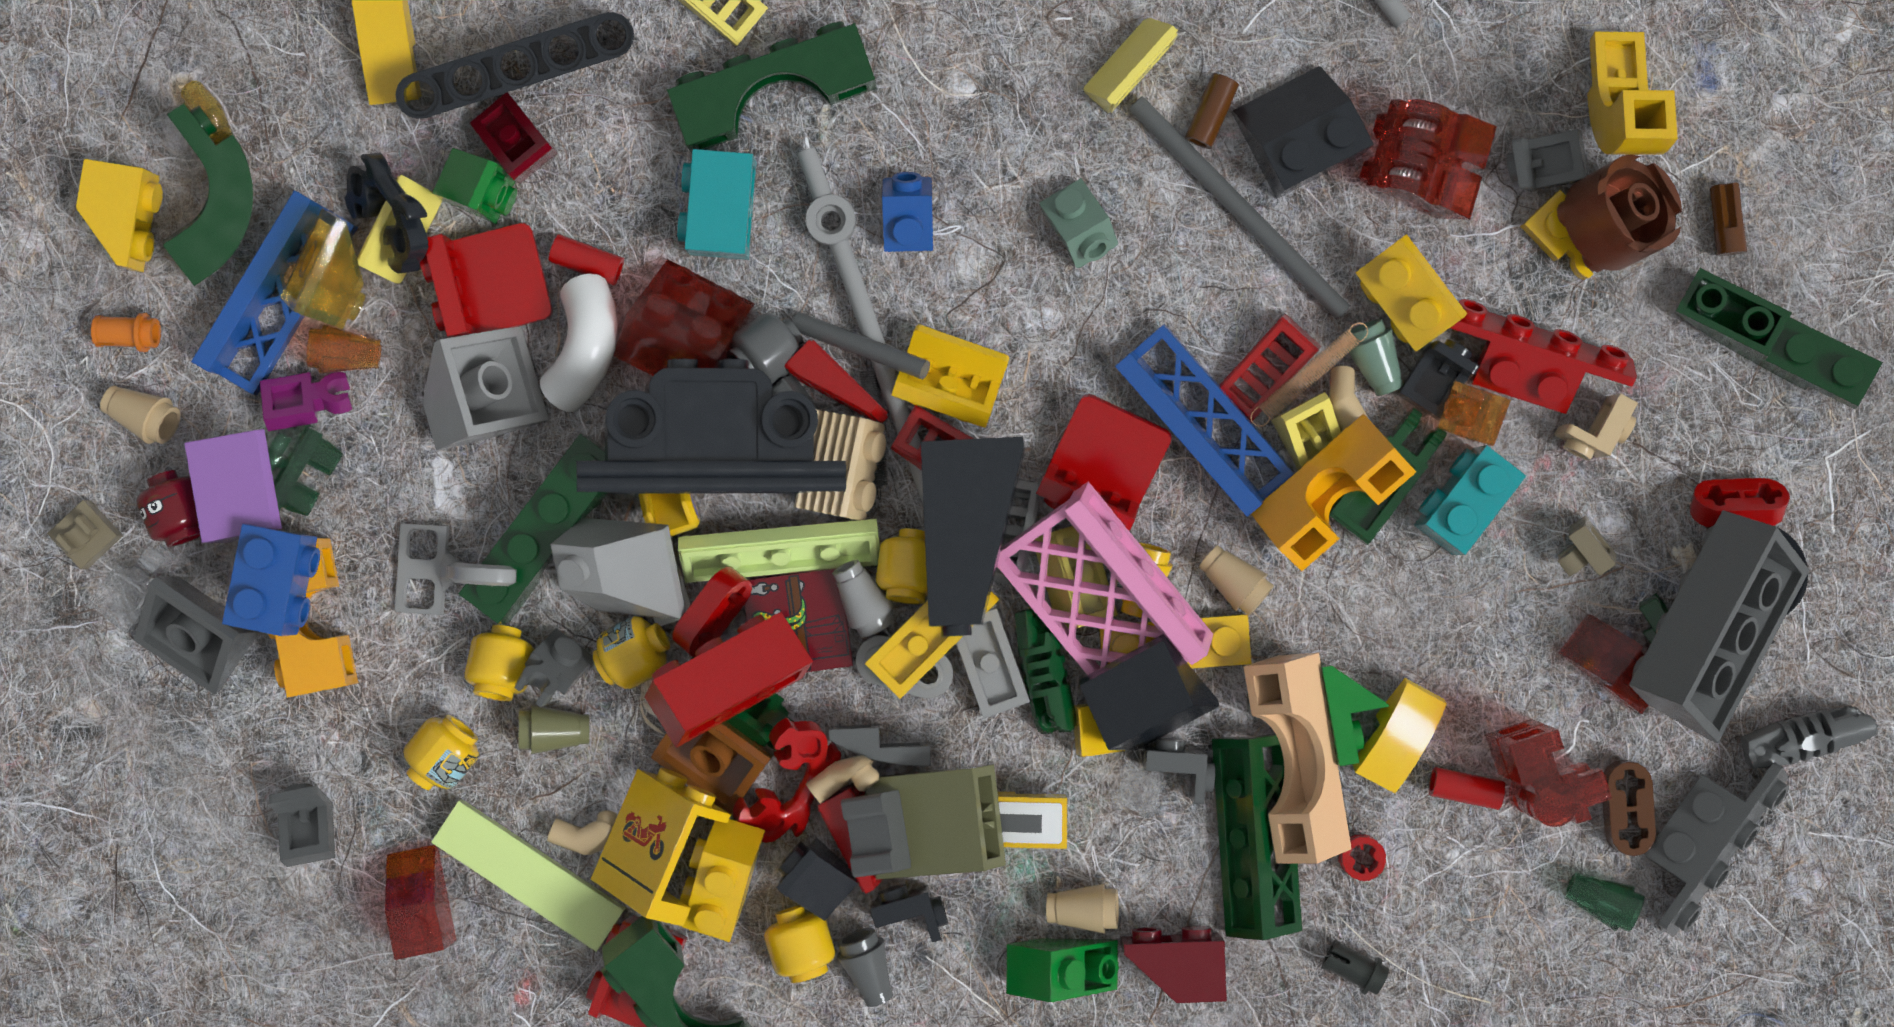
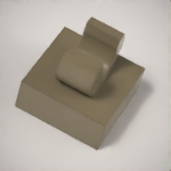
M82 500L47 533L80 570L89 569L123 537L122 533L91 500Z
M1586 515L1569 527L1568 537L1573 544L1558 554L1559 559L1557 560L1569 577L1577 573L1588 563L1599 576L1616 565L1615 551Z

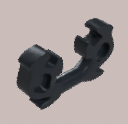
M380 152L362 154L360 158L364 165L351 166L348 169L347 193L344 197L346 207L354 219L377 217L385 201H387L392 207L395 218V225L386 226L383 234V244L391 245L394 253L393 258L387 259L388 265L398 274L419 271L420 262L428 250V239L420 218L427 217V212L417 199L406 194L393 177L387 160Z

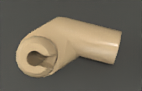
M860 755L835 761L807 782L806 786L821 804L850 781L854 783L859 791H866L879 780V773L872 767L873 761L870 758Z

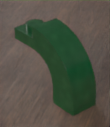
M184 101L170 110L167 116L202 161L208 175L209 192L206 203L200 213L187 225L164 239L163 246L195 286L222 267L239 247L251 218L253 183L246 155L234 133H229L215 143L210 136L217 131L213 122L200 105L191 110Z

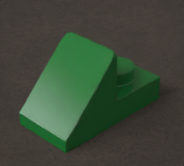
M1322 663L1321 670L1338 766L1359 763L1357 750L1364 749V738L1359 720L1352 721L1351 713L1389 707V704L1335 667Z

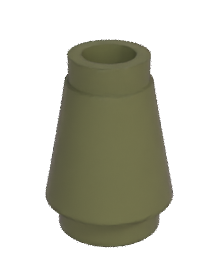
M532 705L531 710H519V750H531L532 755L578 746L579 744H589V714H579Z

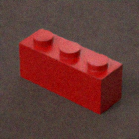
M782 612L766 620L763 615L755 616L737 629L738 635L725 642L722 641L721 637L714 638L695 651V658L683 664H680L678 660H673L652 674L653 680L644 698L676 748L803 678L813 660Z

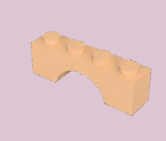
M1319 652L1278 655L1243 666L1251 715L1264 720L1273 729L1283 753V787L1276 805L1268 814L1276 863L1318 864L1352 849Z

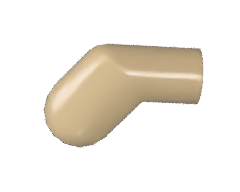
M1349 366L1333 367L1330 371L1329 398L1340 431L1342 432L1363 413L1367 417L1368 415L1355 395V370Z
M609 810L601 811L598 813L596 821L584 827H579L556 818L549 832L547 842L582 855L595 854L604 849L618 814Z

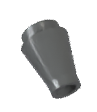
M874 928L859 929L842 937L837 943L840 949L837 958L862 995L865 1005L867 1007H874L889 1001L893 997V992L889 981L884 939L877 937Z

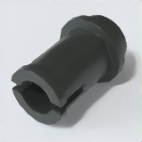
M1335 939L1327 952L1345 961V963L1329 955V957H1324L1321 968L1329 970L1360 986V993L1364 995L1368 991L1377 995L1387 979L1389 968L1382 965L1383 960L1376 957L1372 960Z

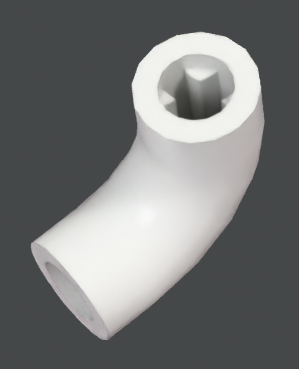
M597 274L579 275L570 279L562 287L560 298L567 318V337L562 352L540 379V388L544 396L558 409L566 412L579 410L593 395L606 376L615 351L618 327L615 303L606 279Z

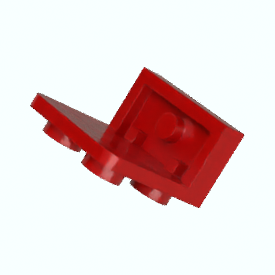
M518 223L456 240H451L443 234L427 237L428 250L420 265L426 282L434 283L438 301L432 302V313L438 330L440 332L445 330L447 337L451 338L519 327L551 317L553 308L534 233L529 225Z
M1086 394L1081 397L1036 494L1044 497V502L1051 508L1056 509L1068 501L1074 491L1089 481L1130 531L1135 522L1140 503L1171 443V434L1168 430L1095 395Z

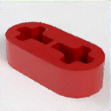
M1768 478L1711 479L1697 484L1693 492L1689 511L1696 522L1708 528L1715 525L1722 510L1775 526L1784 518L1790 495L1784 485Z
M725 567L715 573L676 624L672 634L673 641L689 655L696 657L695 651L708 641L720 637L744 606L752 591L751 582L733 567Z

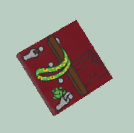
M837 568L749 580L752 584V591L745 603L747 621L758 615H763L766 620L782 612L813 660L807 672L853 666L848 621L836 580L832 574Z

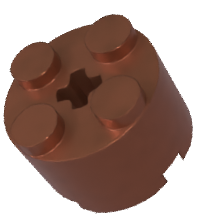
M1621 156L1574 183L1568 190L1565 200L1558 205V219L1566 227L1570 239L1582 254L1583 262L1590 270L1600 272L1604 269L1610 271L1622 270L1670 246L1679 236L1681 227L1675 229L1676 215L1682 212L1681 200L1670 177L1655 163L1646 166L1635 160L1640 156Z

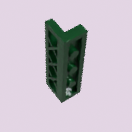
M1276 734L1255 737L1213 738L1212 751L1213 762L1215 763V794L1226 937L1263 941L1301 932L1302 917L1298 864L1280 863L1276 872L1271 869V854L1274 846L1267 805L1271 798L1277 803L1284 782V759ZM1271 746L1273 765L1268 773L1264 769L1263 747ZM1280 897L1283 901L1284 922L1275 924L1274 905Z

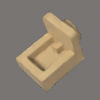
M1621 393L1607 396L1588 432L1575 425L1565 424L1558 426L1554 435L1566 441L1563 446L1566 451L1581 459L1590 461L1593 456L1596 458L1610 456L1617 442L1620 444L1624 443L1631 434L1636 424V418L1632 414L1638 402Z

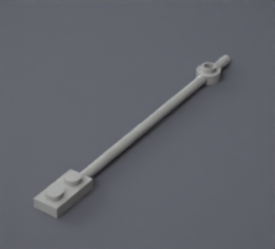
M812 147L797 153V157L813 198V202L806 213L808 231L815 241L824 246H830L861 335L886 344L849 243V239L856 227L854 210L847 200L838 195H832L816 148ZM828 214H836L841 218L840 226L835 230H827L822 226L823 218ZM871 360L898 435L910 415L908 404L905 400L891 396L897 379L895 369ZM916 432L909 444L916 449L921 445L918 432ZM907 461L924 508L922 470ZM997 608L991 609L985 614L983 625H974L972 627V635L963 636L956 643L983 719L1030 702Z

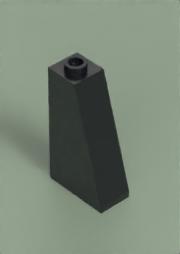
M1023 436L921 442L929 626L941 627V637L972 635L971 625H983L1025 454Z

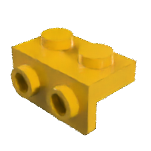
M1407 234L1355 272L1361 280L1360 285L1364 294L1373 303L1379 304L1391 319L1390 324L1396 336L1404 343H1409L1415 352L1467 315V312Z
M920 324L916 325L907 353L928 360L930 362L928 374L924 379H919L899 371L891 396L908 401L913 405L923 406L946 414L962 422L986 428L1009 362V356Z

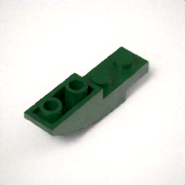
M1699 268L1675 311L1678 316L1712 339L1771 373L1804 390L1810 387L1853 409L1860 405L1883 363L1791 318L1792 312L1702 268Z

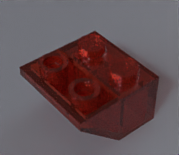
M667 259L627 312L613 356L652 376L658 371L667 368L668 359H697L698 368H718V360L728 359L727 351L731 349L733 336L739 328L746 324L755 303Z

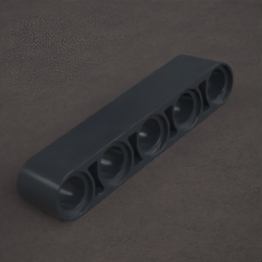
M615 12L602 13L418 71L404 77L397 85L395 93L396 102L401 111L412 118L422 119L620 57L627 53L632 46L634 40L633 27L629 20L621 14ZM606 20L618 21L625 30V40L617 49H606L597 40V29ZM558 35L570 36L578 45V55L569 64H559L549 54L550 42ZM518 50L527 55L531 68L526 77L515 80L509 78L504 73L501 63L507 52ZM469 65L475 67L480 72L483 82L477 93L468 95L457 89L454 83V76L458 68ZM423 81L431 86L434 92V100L429 108L420 110L414 108L408 102L406 92L412 82Z

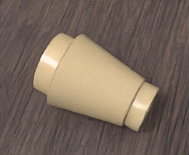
M114 385L105 391L100 402V409L103 413L109 415V417L148 444L154 442L166 443L173 437L180 423V410L173 406L169 398L120 388Z
M1218 545L1213 548L1198 567L1206 573L1205 575L1236 612L1241 609L1248 616L1255 611L1274 588V585L1266 579L1267 573L1232 553L1224 551Z
M1104 883L1057 893H1048L1046 900L1047 923H1057L1058 925L1103 934L1106 933V929H1118V889L1106 888Z

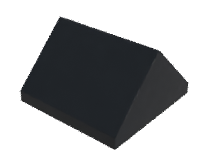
M1164 634L1079 680V686L1108 750L1136 751L1155 741L1156 738H1161L1219 707V700Z

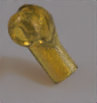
M191 81L182 88L181 97L188 106L194 109L200 105L217 128V131L210 135L215 143L233 132L221 104L200 81Z

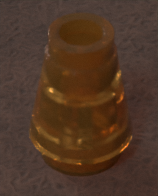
M323 324L322 329L310 328L307 342V367L319 368V373L365 370L369 368L379 369L382 340L372 339L365 335Z

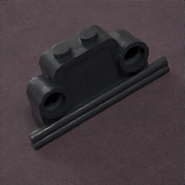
M668 359L667 368L658 371L648 380L645 392L640 390L625 391L610 402L605 414V461H576V492H604V494L845 492L846 461H814V433L818 425V414L814 404L805 395L794 391H785L773 396L770 378L758 369H749V360L723 359L718 360V368H698L697 359Z

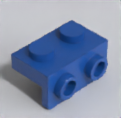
M242 524L222 624L278 636L297 635L299 627L305 625L309 616L310 600L306 597L309 577H314L320 561V550L316 548L317 536Z

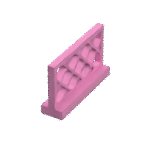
M1089 481L1074 491L1068 501L1001 548L997 567L1087 675L1106 666L1108 662L1111 663L1126 655L1125 653L1109 651L1111 631L1140 635L1138 648L1146 644V636L1157 638L1164 634L1184 660L1191 665L1207 656L1213 637L1211 630ZM1067 518L1079 533L1078 548L1050 543L1052 527ZM1043 534V542L1033 541ZM1086 543L1092 550L1085 549ZM1019 550L1042 553L1040 573L1034 574L1020 571L1009 557ZM1049 554L1077 559L1075 579L1047 576ZM1084 560L1104 563L1111 572L1110 586L1083 582ZM1117 580L1123 588L1117 587ZM1033 585H1038V591L1033 587ZM1051 587L1073 591L1071 612L1052 609L1044 600L1045 588ZM1080 592L1108 597L1106 618L1079 614ZM1115 598L1135 601L1143 611L1141 624L1113 619ZM1150 619L1155 626L1148 625V620ZM1063 622L1070 623L1069 629ZM1077 625L1105 629L1102 650L1083 647L1076 638ZM1095 660L1101 661V665L1099 666Z

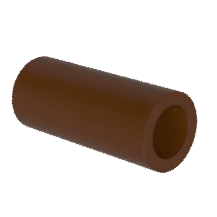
M1212 73L1184 137L1187 141L1205 149H1212L1239 87L1236 81L1227 76Z

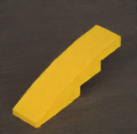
M352 0L369 105L396 102L395 93L397 85L404 77L417 72L413 46L416 42L408 0ZM419 81L412 82L407 88L406 95L408 101L419 100L422 96Z

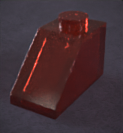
M434 844L387 854L385 915L394 960L442 951L457 940L439 849Z

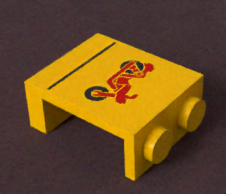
M660 768L658 774L637 769L591 880L645 918L684 926L691 907L667 892V885L697 815L728 823L731 814L714 804L716 796L711 792L693 785L686 787L688 779L677 772Z

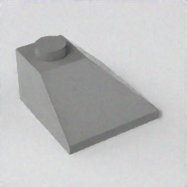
M522 326L445 338L434 342L422 404L436 451L480 442L549 420Z
M582 518L550 544L560 590L596 611L680 619L685 613L669 525Z

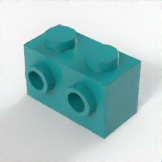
M693 149L692 163L684 162L681 187L682 192L689 193L688 212H680L677 237L678 242H685V250L689 255L749 260L757 161L753 154Z
M1488 445L1474 447L1472 450L1466 448L1449 468V472L1453 475L1441 490L1438 487L1432 490L1418 509L1422 515L1414 526L1451 555H1466L1526 478L1523 472Z

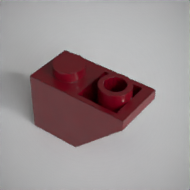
M1185 926L1181 928L1182 934L1162 935L1161 928L1141 927L1132 929V936H1120L1124 955L1176 1003L1227 1001L1225 941L1219 933H1212L1210 926Z

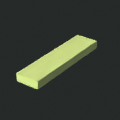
M877 519L678 537V552L685 583L709 581L715 573L725 567H733L744 577H756L834 569L856 559L860 561L862 567L878 565L880 551Z
M463 799L457 802L431 841V843L596 952L626 909V907Z

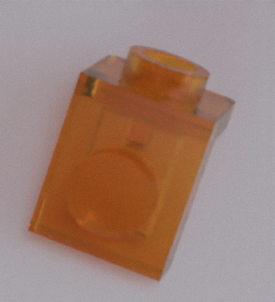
M1455 381L1449 398L1445 403L1438 428L1465 439L1494 446L1511 399Z

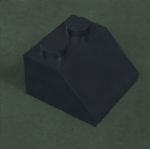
M1321 66L1304 73L1231 112L1276 199L1358 158L1374 145L1351 99Z

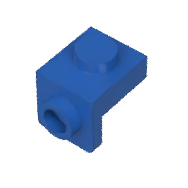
M900 172L894 174L892 178H884L882 182L884 252L933 251L932 178L922 177L915 172Z

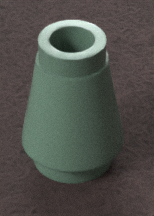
M1375 319L1364 323L1367 328L1361 324L1350 330L1359 341L1364 340L1358 342L1359 345L1355 342L1357 347L1355 346L1353 350L1350 348L1351 352L1349 351V355L1371 388L1374 389L1376 396H1382L1401 388L1404 383L1401 378L1392 329L1385 328L1382 319Z

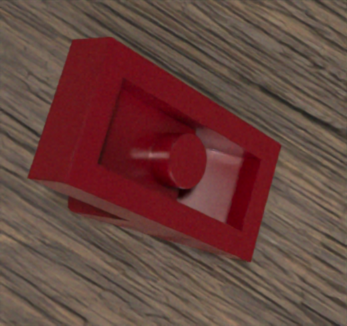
M508 92L469 123L508 175L519 184L558 153Z

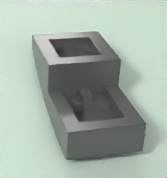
M880 724L831 726L829 728L830 741L858 755H864L877 761L892 764L931 766L930 742L881 744Z

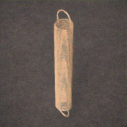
M1355 323V324H1354V325H1356V324H1363V325L1367 328V326H1366L1364 323ZM1351 328L1347 329L1348 333L1345 331L1343 333L1344 336L1341 334L1337 338L1338 341L1335 339L1331 343L1332 345L1329 344L1327 346L1328 349H1323L1324 352L1322 351L1320 355L1318 354V357L1316 356L1314 360L1312 359L1313 362L1310 361L1308 365L1306 364L1302 368L1303 370L1300 369L1298 371L1299 374L1296 373L1295 377L1293 376L1291 380L1289 379V382L1287 381L1285 385L1283 384L1279 390L1277 389L1275 393L1271 394L1272 397L1270 396L1268 400L1266 399L1256 409L1260 408L1269 417L1268 423L1272 418L1266 411L1276 417L1271 411L1272 409L1275 413L1276 411L1280 413L1276 407L1280 411L1281 409L1276 403L1279 406L1281 404L1285 408L1280 400L1284 404L1286 402L1289 405L1285 398L1289 402L1290 400L1293 402L1290 396L1294 400L1297 398L1295 394L1299 397L1295 390L1298 393L1299 391L1303 393L1300 388L1304 391V389L1307 390L1304 385L1307 388L1311 387L1309 383L1313 385L1309 379L1313 383L1314 381L1316 382L1314 377L1317 380L1320 378L1319 375L1322 377L1319 371L1324 375L1326 373L1324 369L1328 372L1330 370L1329 367L1332 368L1330 364L1334 367L1336 365L1334 361L1338 363L1339 359L1342 360L1340 356L1342 358L1343 356L1345 357L1344 353L1347 355L1346 352H1351L1350 348L1353 350L1355 346L1357 347L1355 342L1359 345L1358 342H1362L1364 339L1359 341L1350 332Z

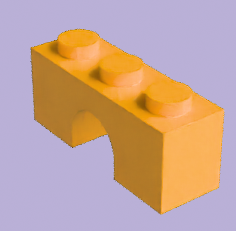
M1363 413L1317 455L1307 461L1300 470L1276 491L1271 493L1251 515L1278 550L1298 569L1303 571L1340 539L1329 524L1330 511L1339 498L1350 492L1361 491L1365 492L1379 505L1412 477L1416 471Z
M317 538L316 548L320 550V561L314 577H309L306 597L309 600L319 591L340 587L330 538ZM307 621L303 627H299L297 635L278 636L268 634L272 640H276L279 659H276L274 662L275 677L279 687L285 688L287 698L358 683L349 635L324 638L315 634L308 626Z

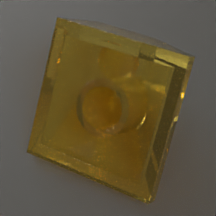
M322 208L280 298L296 313L343 329L347 319L354 321L361 311L365 301V294L360 291L364 282L347 223L332 212Z

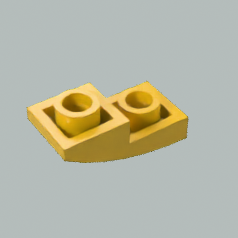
M1407 678L1403 679L1386 701L1389 707L1381 708L1376 714L1380 726L1366 742L1364 749L1359 751V763L1352 764L1355 773L1393 793L1397 792L1417 764L1431 740L1447 705L1444 698Z

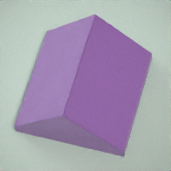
M264 429L184 443L202 543L239 540L242 524H251L276 530L282 529Z

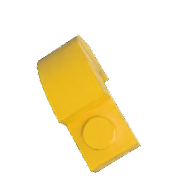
M1595 31L1589 40L1592 87L1587 93L1590 123L1598 147L1605 154L1662 155L1666 153L1678 139L1675 91L1649 90L1644 32Z

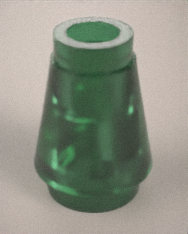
M1575 871L1568 884L1564 898L1573 902V904L1613 931H1617L1620 928L1630 932L1640 915L1645 896L1635 892L1634 885L1588 874L1584 875Z

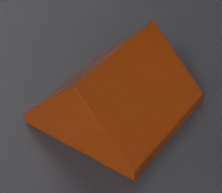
M724 721L677 748L666 733L650 758L664 768L685 776L688 779L687 785L697 786L716 796L714 804L732 814L735 802L746 795L774 756V751L767 746L763 747L757 744L755 740L752 741L728 722Z

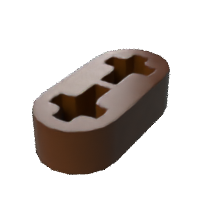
M1628 760L1615 761L1606 767L1601 781L1605 837L1609 845L1620 853L1629 856L1642 855L1651 849L1656 836L1652 778L1647 769L1636 762ZM1625 770L1628 771L1630 776L1638 779V785L1632 786L1629 789L1630 804H1627L1625 791L1616 788V780L1624 779ZM1627 812H1630L1632 825L1641 828V835L1633 837L1632 845H1629L1628 840L1619 837V830H1624L1628 826Z

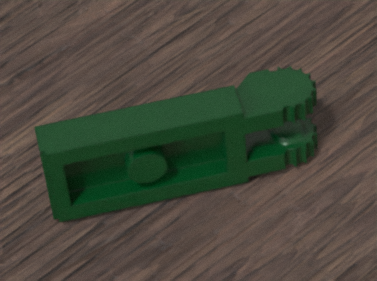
M1414 407L1404 416L1392 434L1386 436V438L1413 467L1416 473L1379 505L1365 492L1354 491L1344 494L1339 498L1330 511L1329 518L1365 545L1371 543L1429 466L1426 463L1447 436V432L1437 426L1426 435L1415 455L1401 444L1407 436L1418 426L1423 415Z

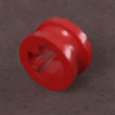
M1366 834L1350 836L1352 849L1338 855L1341 868L1352 878L1359 881H1370L1377 878L1383 872L1386 865V853L1383 846L1376 839ZM1363 844L1370 845L1369 855L1374 859L1372 865L1367 868L1361 864V870L1353 869L1355 859L1350 856L1351 851L1356 846L1363 850Z

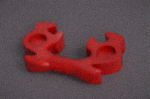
M785 718L774 726L769 735V740L777 750L774 752V756L783 768L798 770L803 763H806V772L791 799L781 804L775 792L766 788H757L755 793L759 800L750 808H748L743 798H739L735 802L732 813L733 820L765 830L762 839L764 843L777 840L789 829H791L795 837H799L803 833L809 821L811 804L815 798L806 786V783L841 758V752L836 744L831 742L828 745L826 735L816 722H792Z

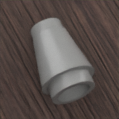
M858 559L849 561L833 571L832 574L836 580L850 629H856L860 637H867L878 633L895 620L891 611L894 604L886 599V594L877 586Z

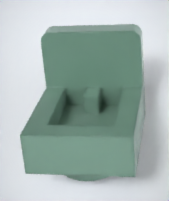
M1082 178L1039 202L1043 215L1066 246L1070 259L1076 268H1081L1091 261L1101 259L1108 251L1118 245L1109 216Z

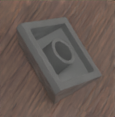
M179 576L155 577L149 583L134 641L216 695L222 689L259 632L222 624L225 607Z

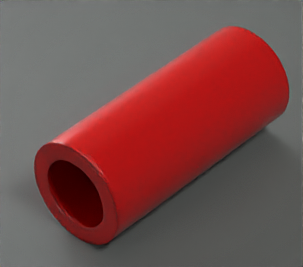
M558 234L554 239L548 259L551 263L581 274L600 275L611 285H616L624 265V257Z
M1434 767L1429 782V796L1500 810L1505 796V782Z

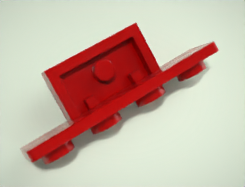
M1461 299L1459 301L1467 315L1450 327V329L1487 340L1477 361V365L1480 368L1475 376L1471 377L1473 385L1567 414L1586 372L1627 386H1633L1636 381L1637 374L1634 360L1627 352L1616 346L1602 345L1600 348L1582 342L1580 337L1569 331L1557 329L1551 332L1535 327L1533 322L1520 315L1509 314L1507 317L1489 312L1486 307L1476 301Z

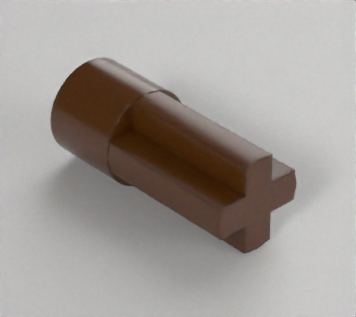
M1734 182L1711 186L1710 195L1716 256L1746 253L1747 244L1739 183Z

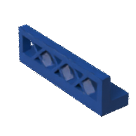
M294 190L191 362L207 372L224 377L252 395L257 396L261 390L260 381L268 379L358 227ZM320 216L341 230L330 247L313 251L309 233ZM303 244L305 253L296 255ZM324 257L317 268L315 259ZM307 261L311 280L305 289L288 293L284 274L290 265ZM278 288L279 296L271 298L275 289ZM299 299L292 310L290 301ZM281 303L286 320L279 332L262 335L258 317L265 307ZM252 329L254 338L245 340ZM273 341L269 350L266 351L265 343ZM256 345L260 365L249 380L229 368L239 349Z
M1165 323L1115 366L1247 517L1263 504L1266 497L1295 473ZM1161 339L1176 354L1175 374L1155 373L1142 358ZM1182 361L1194 375L1181 374ZM1162 380H1174V393ZM1181 381L1201 382L1209 391L1208 411L1188 410L1181 403ZM1215 399L1226 412L1214 411ZM1195 417L1207 418L1206 430ZM1213 418L1233 419L1241 427L1240 448L1220 447L1212 438ZM1247 435L1259 449L1246 448ZM1227 454L1240 455L1239 467ZM1246 455L1267 457L1279 473L1258 490L1245 475Z

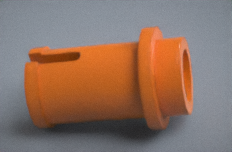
M139 313L137 317L95 315L91 323V338L96 347H136L139 352H148L150 348L158 347L161 339V326L157 318H151L147 313Z

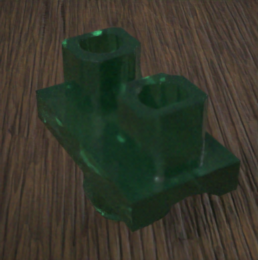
M313 424L305 425L288 457L283 453L292 438L278 431L270 447L267 446L272 472L275 467L281 468L274 479L279 512L283 507L288 511L308 516L320 492L298 480L303 469L308 464L330 476L343 455L339 448L328 439L322 437L321 429Z

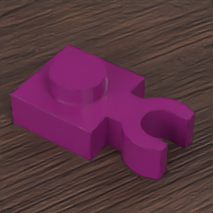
M310 372L260 381L263 420L268 432L318 423L317 411L326 410L333 414H343L352 410L348 393L334 395L339 391L350 390V384L344 372L328 374L320 382L315 383Z

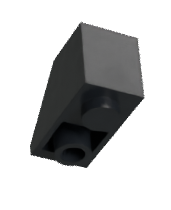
M817 837L809 846L800 841L784 858L777 869L782 874V877L776 888L782 894L824 921L858 884L849 866Z

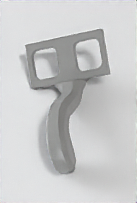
M400 523L395 612L444 615L445 592L453 584L510 586L516 583L517 570L505 565L472 564L458 561L448 550L449 526ZM421 529L433 530L437 533V555L434 559H415L411 557L409 550L412 531ZM428 579L434 583V603L431 608H411L407 605V584L409 580Z

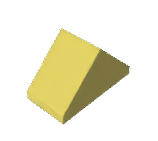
M1325 392L1308 399L1271 420L1297 470H1300L1307 461L1311 460L1341 433L1330 398Z

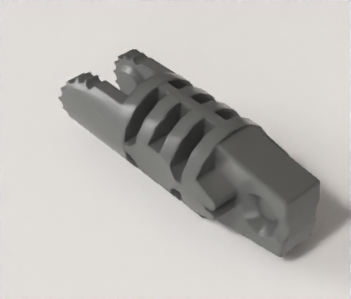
M1850 705L1831 710L1821 709L1799 717H1791L1788 720L1776 721L1742 736L1741 742L1745 761L1753 769L1771 767L1774 762L1780 766L1798 763V761H1806L1813 757H1821L1828 753L1839 752L1841 748L1859 744L1861 741L1871 740V737L1875 736V733L1878 732L1877 727L1879 725L1876 724V720L1872 716Z

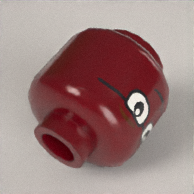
M169 470L148 478L146 481L149 488L141 492L136 500L148 536L154 541H165L167 547H175L200 538L190 476L178 477L176 470Z

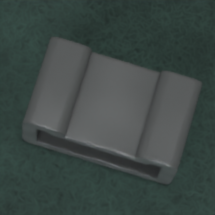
M898 790L841 800L843 818L847 821L852 849L850 863L854 878L892 873L911 867L901 798Z

